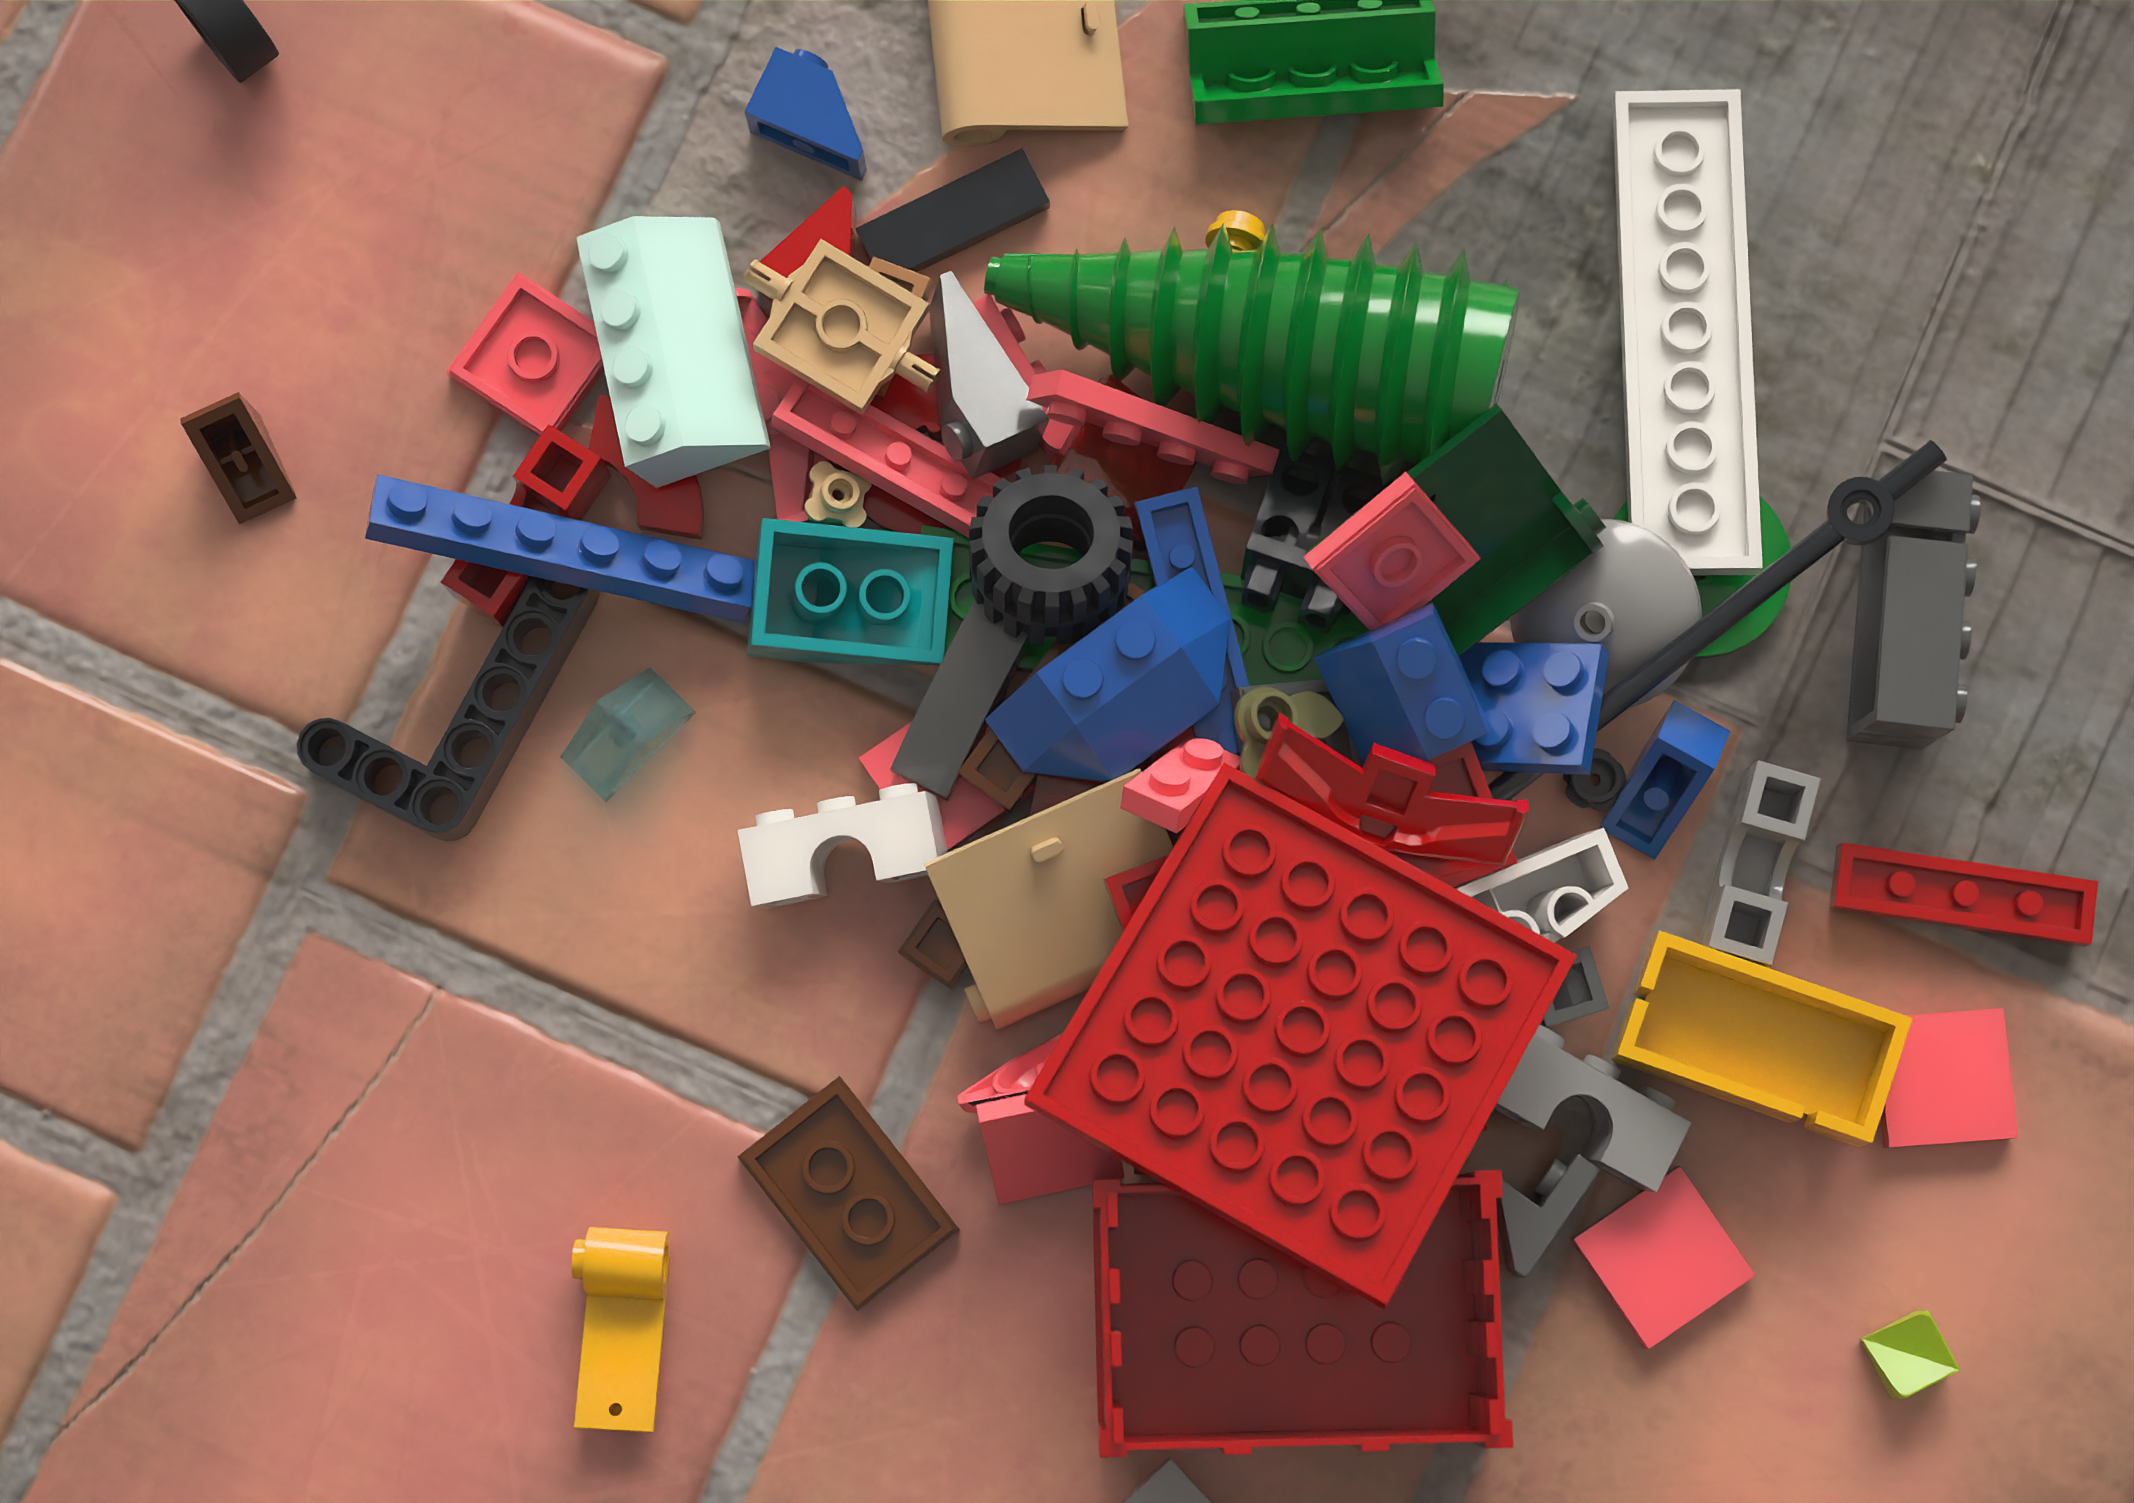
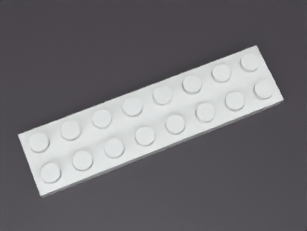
M1740 89L1615 91L1612 102L1628 522L1644 527L1667 541L1683 558L1692 575H1758L1763 567Z

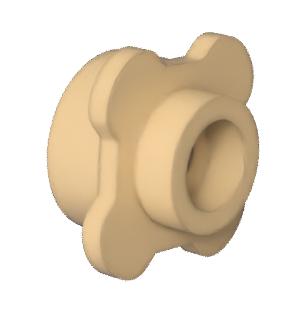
M823 461L815 464L809 473L813 488L809 499L804 504V511L807 517L814 522H822L826 525H843L844 527L859 528L865 522L867 516L862 507L864 494L869 491L872 483L852 472L834 469L829 462ZM838 490L842 492L843 499L840 501L835 500L832 496L833 491Z

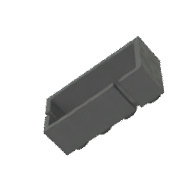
M1934 470L1894 501V517L1885 535L1874 543L1861 545L1846 741L1922 750L1935 742L1937 738L1940 739L1953 731L1955 723H1961L1964 718L1967 704V689L1965 685L1958 684L1960 659L1965 660L1968 656L1972 636L1971 623L1963 621L1964 597H1969L1972 594L1976 579V561L1974 558H1967L1968 544H1965L1967 533L1974 534L1976 532L1981 512L1980 497L1972 495L1973 474ZM1864 505L1863 524L1872 518V512L1867 505Z

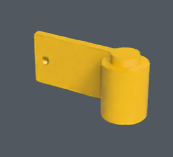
M589 1227L586 1240L576 1239L574 1242L571 1266L572 1278L583 1279V1289L587 1295L574 1428L654 1433L670 1266V1234L667 1231Z

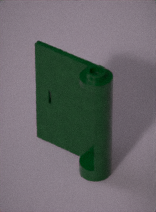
M1497 403L1407 472L1481 558L1427 603L1433 602L1458 657L1604 547L1597 537L1598 534L1606 529L1604 523L1584 498H1581L1575 504L1568 500ZM1341 523L1330 533L1324 536L1321 540H1319L1317 543L1311 546L1307 551L1310 552L1325 538H1327L1331 533H1333L1337 528H1339L1343 523Z

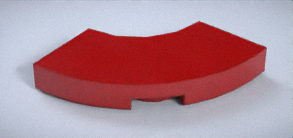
M599 394L588 449L600 456L605 465L614 468L630 483L637 499V523L640 530L702 540L704 507L697 476L693 475L655 488L625 467L610 396Z

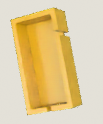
M1660 930L1653 936L1633 994L1645 999L1643 1001L1636 998L1628 1006L1610 1059L1611 1061L1787 1123H1793L1802 1119L1803 1115H1806L1803 1125L1804 1129L1858 1148L1873 1143L1913 1018Z

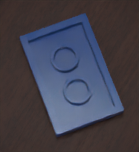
M1478 642L1458 657L1487 718L1489 733L1471 741L1482 771L1590 775L1609 661V653L1602 644Z

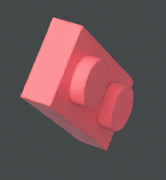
M1189 736L1124 785L1120 809L1178 833L1188 824L1223 763L1225 762L1240 771L1241 757L1223 750L1221 745L1212 740Z

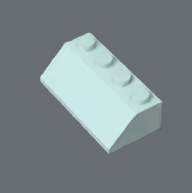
M632 216L576 237L625 467L655 488L770 449V441L720 222L716 218Z

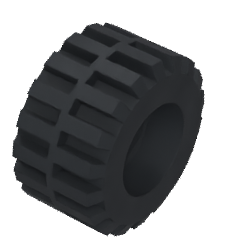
M1043 465V473L1032 475L1029 468L1016 471L1015 482L1010 483L1003 478L993 485V498L983 495L977 504V517L971 518L969 528V567L974 599L977 604L984 603V615L992 624L1004 620V633L1014 638H1017L1021 632L1030 634V643L1044 645L1045 637H1057L1058 645L1072 643V633L1079 631L1084 637L1098 627V619L1106 622L1117 614V603L1124 604L1128 593L1132 561L1133 528L1130 517H1124L1125 505L1119 496L1115 495L1107 498V484L1098 478L1088 483L1084 481V471L1071 468L1069 474L1066 475L1057 473V465ZM1059 542L1074 548L1083 558L1064 568L1044 569L1027 563L1018 556V553L1036 543Z

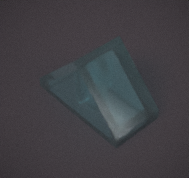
M649 667L595 702L560 758L607 802L696 712Z

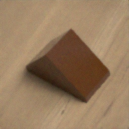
M239 392L180 418L182 427L239 524L297 498L261 415Z

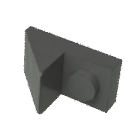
M1579 1154L1569 1156L1564 1164L1555 1158L1541 1175L1533 1189L1541 1195L1537 1204L1502 1180L1503 1198L1496 1199L1498 1229L1507 1271L1517 1278H1526L1600 1171L1599 1168Z

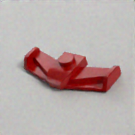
M1278 713L1256 774V779L1389 853L1504 866L1529 811L1528 800L1516 799V801L1431 792L1429 789L1435 777V764L1376 743L1372 744L1362 768L1291 723L1289 718L1281 713Z

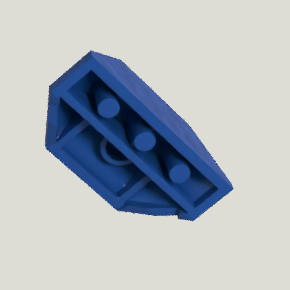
M1193 567L1138 597L1040 669L984 720L1023 773L1045 774L1098 782L1114 780L1132 771L1219 706L1231 618Z

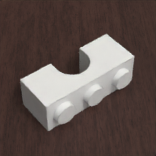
M908 783L880 789V800L856 805L854 796H846L818 802L817 814L794 818L793 809H783L756 815L757 826L738 830L751 906L769 909L827 897L828 893L824 877L827 857L837 845L853 839L862 842L869 850L873 860L876 881L891 884L929 876L924 863L948 853L938 797L926 791L918 792L916 783Z

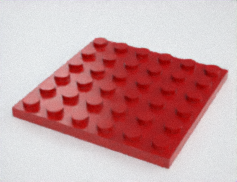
M1224 762L1024 1098V1105L1378 1307L1385 1309L1577 955Z

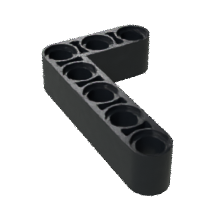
M531 576L427 766L332 718L316 719L307 724L300 732L297 741V755L301 763L326 782L436 839L447 842L456 841L467 836L478 822L592 614L599 598V591L580 587V590L569 599H557L552 596V587L555 581ZM535 628L551 630V641L545 651L537 655H527L522 652L521 644L529 631ZM504 683L519 684L521 694L516 705L507 711L493 710L491 705L493 692ZM332 737H343L346 743L344 756L333 765L323 766L319 760L321 746ZM477 738L487 739L490 749L487 759L477 767H464L461 763V752L467 742ZM387 766H399L402 770V780L399 787L390 794L378 795L374 784L376 775ZM444 794L456 795L458 810L453 819L445 824H434L430 818L432 803Z

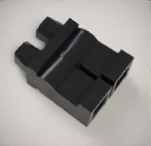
M1282 445L1253 532L1245 549L1240 579L1244 580L1241 603L1245 607L1267 613L1274 611L1280 593L1302 599L1303 603L1299 611L1298 621L1304 627L1326 634L1330 632L1341 613L1349 615L1350 609L1312 570L1304 556L1309 553L1307 550L1370 502L1347 494L1348 492L1363 490L1372 494L1375 498L1387 487L1383 486L1381 477L1347 467L1339 477L1322 524H1317L1330 495L1335 463L1305 452L1301 454L1297 461H1292L1289 456L1288 447ZM1293 470L1306 471L1312 474L1317 484L1287 473Z

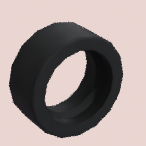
M174 0L205 43L239 83L245 81L279 55L275 44L243 0Z

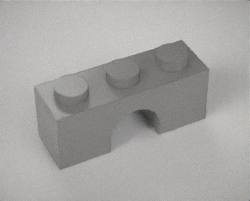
M1759 760L1742 772L1698 937V944L1764 967L1772 965L1788 902L1782 901L1786 874L1797 846L1805 840L1821 778Z
M1539 1025L1494 1110L1524 1127L1544 1129L1554 1109L1560 1102L1571 1096L1578 1097L1587 1105L1593 1118V1134L1582 1157L1635 1189L1657 1192L1692 1122L1673 1112L1677 1102L1672 1098L1645 1085L1641 1086L1639 1092L1618 1081L1622 1071L1617 1067L1590 1054H1586L1583 1061L1562 1050L1566 1042L1563 1037Z

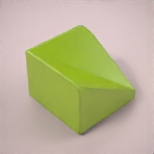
M1915 1310L1860 1338L1888 1395L1892 1399L1901 1400L1960 1371L1928 1310Z

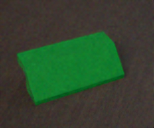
M1231 0L1183 4L1190 98L1196 125L1444 107V83L1435 59L1436 11L1432 0Z

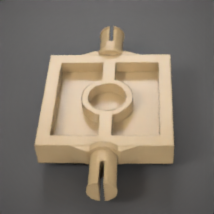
M820 239L804 265L791 273L788 278L763 265L757 259L753 260L750 264L751 271L749 269L746 270L742 282L773 299L770 318L753 342L754 350L859 414H864L880 387L892 379L895 374L923 389L926 393L932 389L933 382L936 383L941 369L935 368L910 353L912 337L928 314L929 303L833 245Z

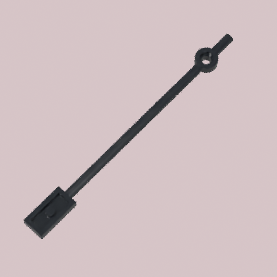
M1928 441L1878 481L1869 477H1854L1839 484L1829 498L1826 522L1603 695L1597 732L1841 542L1861 546L1874 543L1883 537L1894 517V501L1947 461L1940 447L1934 441ZM1855 503L1865 504L1870 508L1872 518L1867 523L1856 524L1849 519L1847 509ZM1503 772L1489 783L1488 787L1493 799L1510 801L1544 773Z

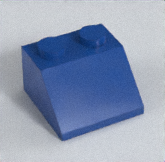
M1433 602L1314 656V660L1335 705L1344 717L1343 722L1363 764L1373 743L1427 761L1489 733L1487 718Z

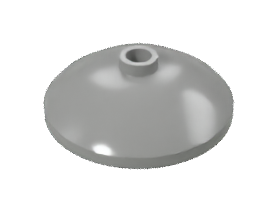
M1601 519L1606 529L1598 534L1597 537L1604 545L1603 548L1510 618L1514 643L1602 644L1609 653L1603 695L1702 618V607L1696 582L1689 567L1679 553L1654 532L1634 523L1612 519ZM1594 610L1602 614L1605 619V628L1602 632H1594L1588 628L1585 621L1588 611ZM1690 661L1631 707L1653 699L1670 687L1680 677Z

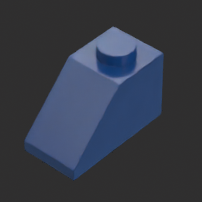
M775 47L744 111L750 133L862 181L867 171L863 148L833 71L828 69V64L822 58L809 51L796 49L792 54Z
M1674 699L1643 747L1626 778L1623 788L1619 790L1614 804L1609 808L1599 828H1604L1608 834L1655 860L1715 770L1730 730Z

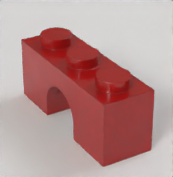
M548 424L512 476L516 481V489L509 504L581 521L612 475L600 456ZM456 559L440 583L455 599L503 629L531 576Z

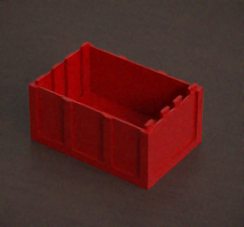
M1502 1170L1472 1171L1457 1175L1385 1309L1378 1307L1162 1183L1120 1184V1179L1093 1180L1097 1415L1100 1458L1127 1457V1450L1218 1448L1224 1455L1252 1454L1251 1447L1352 1445L1358 1450L1366 1452L1389 1451V1444L1471 1442L1486 1449L1514 1448L1513 1423L1511 1419L1505 1418L1496 1209V1199L1503 1198Z

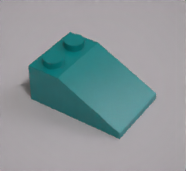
M762 518L757 532L746 656L808 663L940 666L945 650L954 538Z

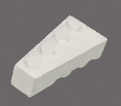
M1604 828L1566 839L1518 859L1516 864L1453 888L1555 943L1560 938L1568 936L1628 889V885Z

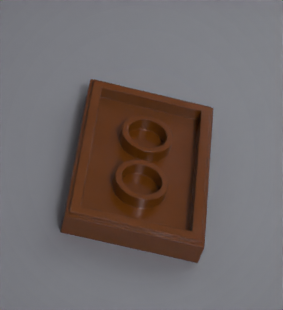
M840 1076L737 1156L856 1311H859L960 1230Z

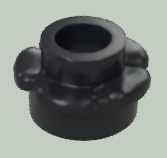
M1594 748L1590 775L1595 774L1599 777L1598 785L1592 786L1589 784V775L1562 774V777L1567 782V787L1565 788L1566 796L1574 805L1579 808L1590 806L1596 811H1602L1612 807L1619 790L1623 788L1626 782V775L1622 765L1609 752Z

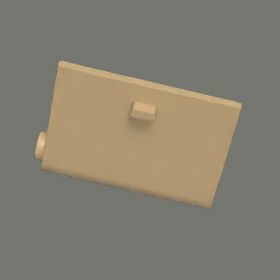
M927 0L941 134L944 143L956 147L981 146L999 140L1007 130L1125 131L1129 127L1114 0ZM1081 11L1083 14L1084 31L1082 26Z
M1140 768L924 863L976 983L964 988L979 1024L991 1019L996 1030H999L1090 989L1123 933L1103 879L1169 855L1173 849L1166 828L1120 809L1123 787L1142 773Z

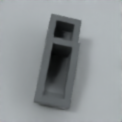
M974 600L913 718L890 768L891 772L912 783H916L921 788L947 801L960 778L958 771L977 747L988 727L984 719L1000 706L1007 693V685L1030 645V634L1021 632L1017 638H1014L1004 633V620L992 624L984 615V603L977 604Z

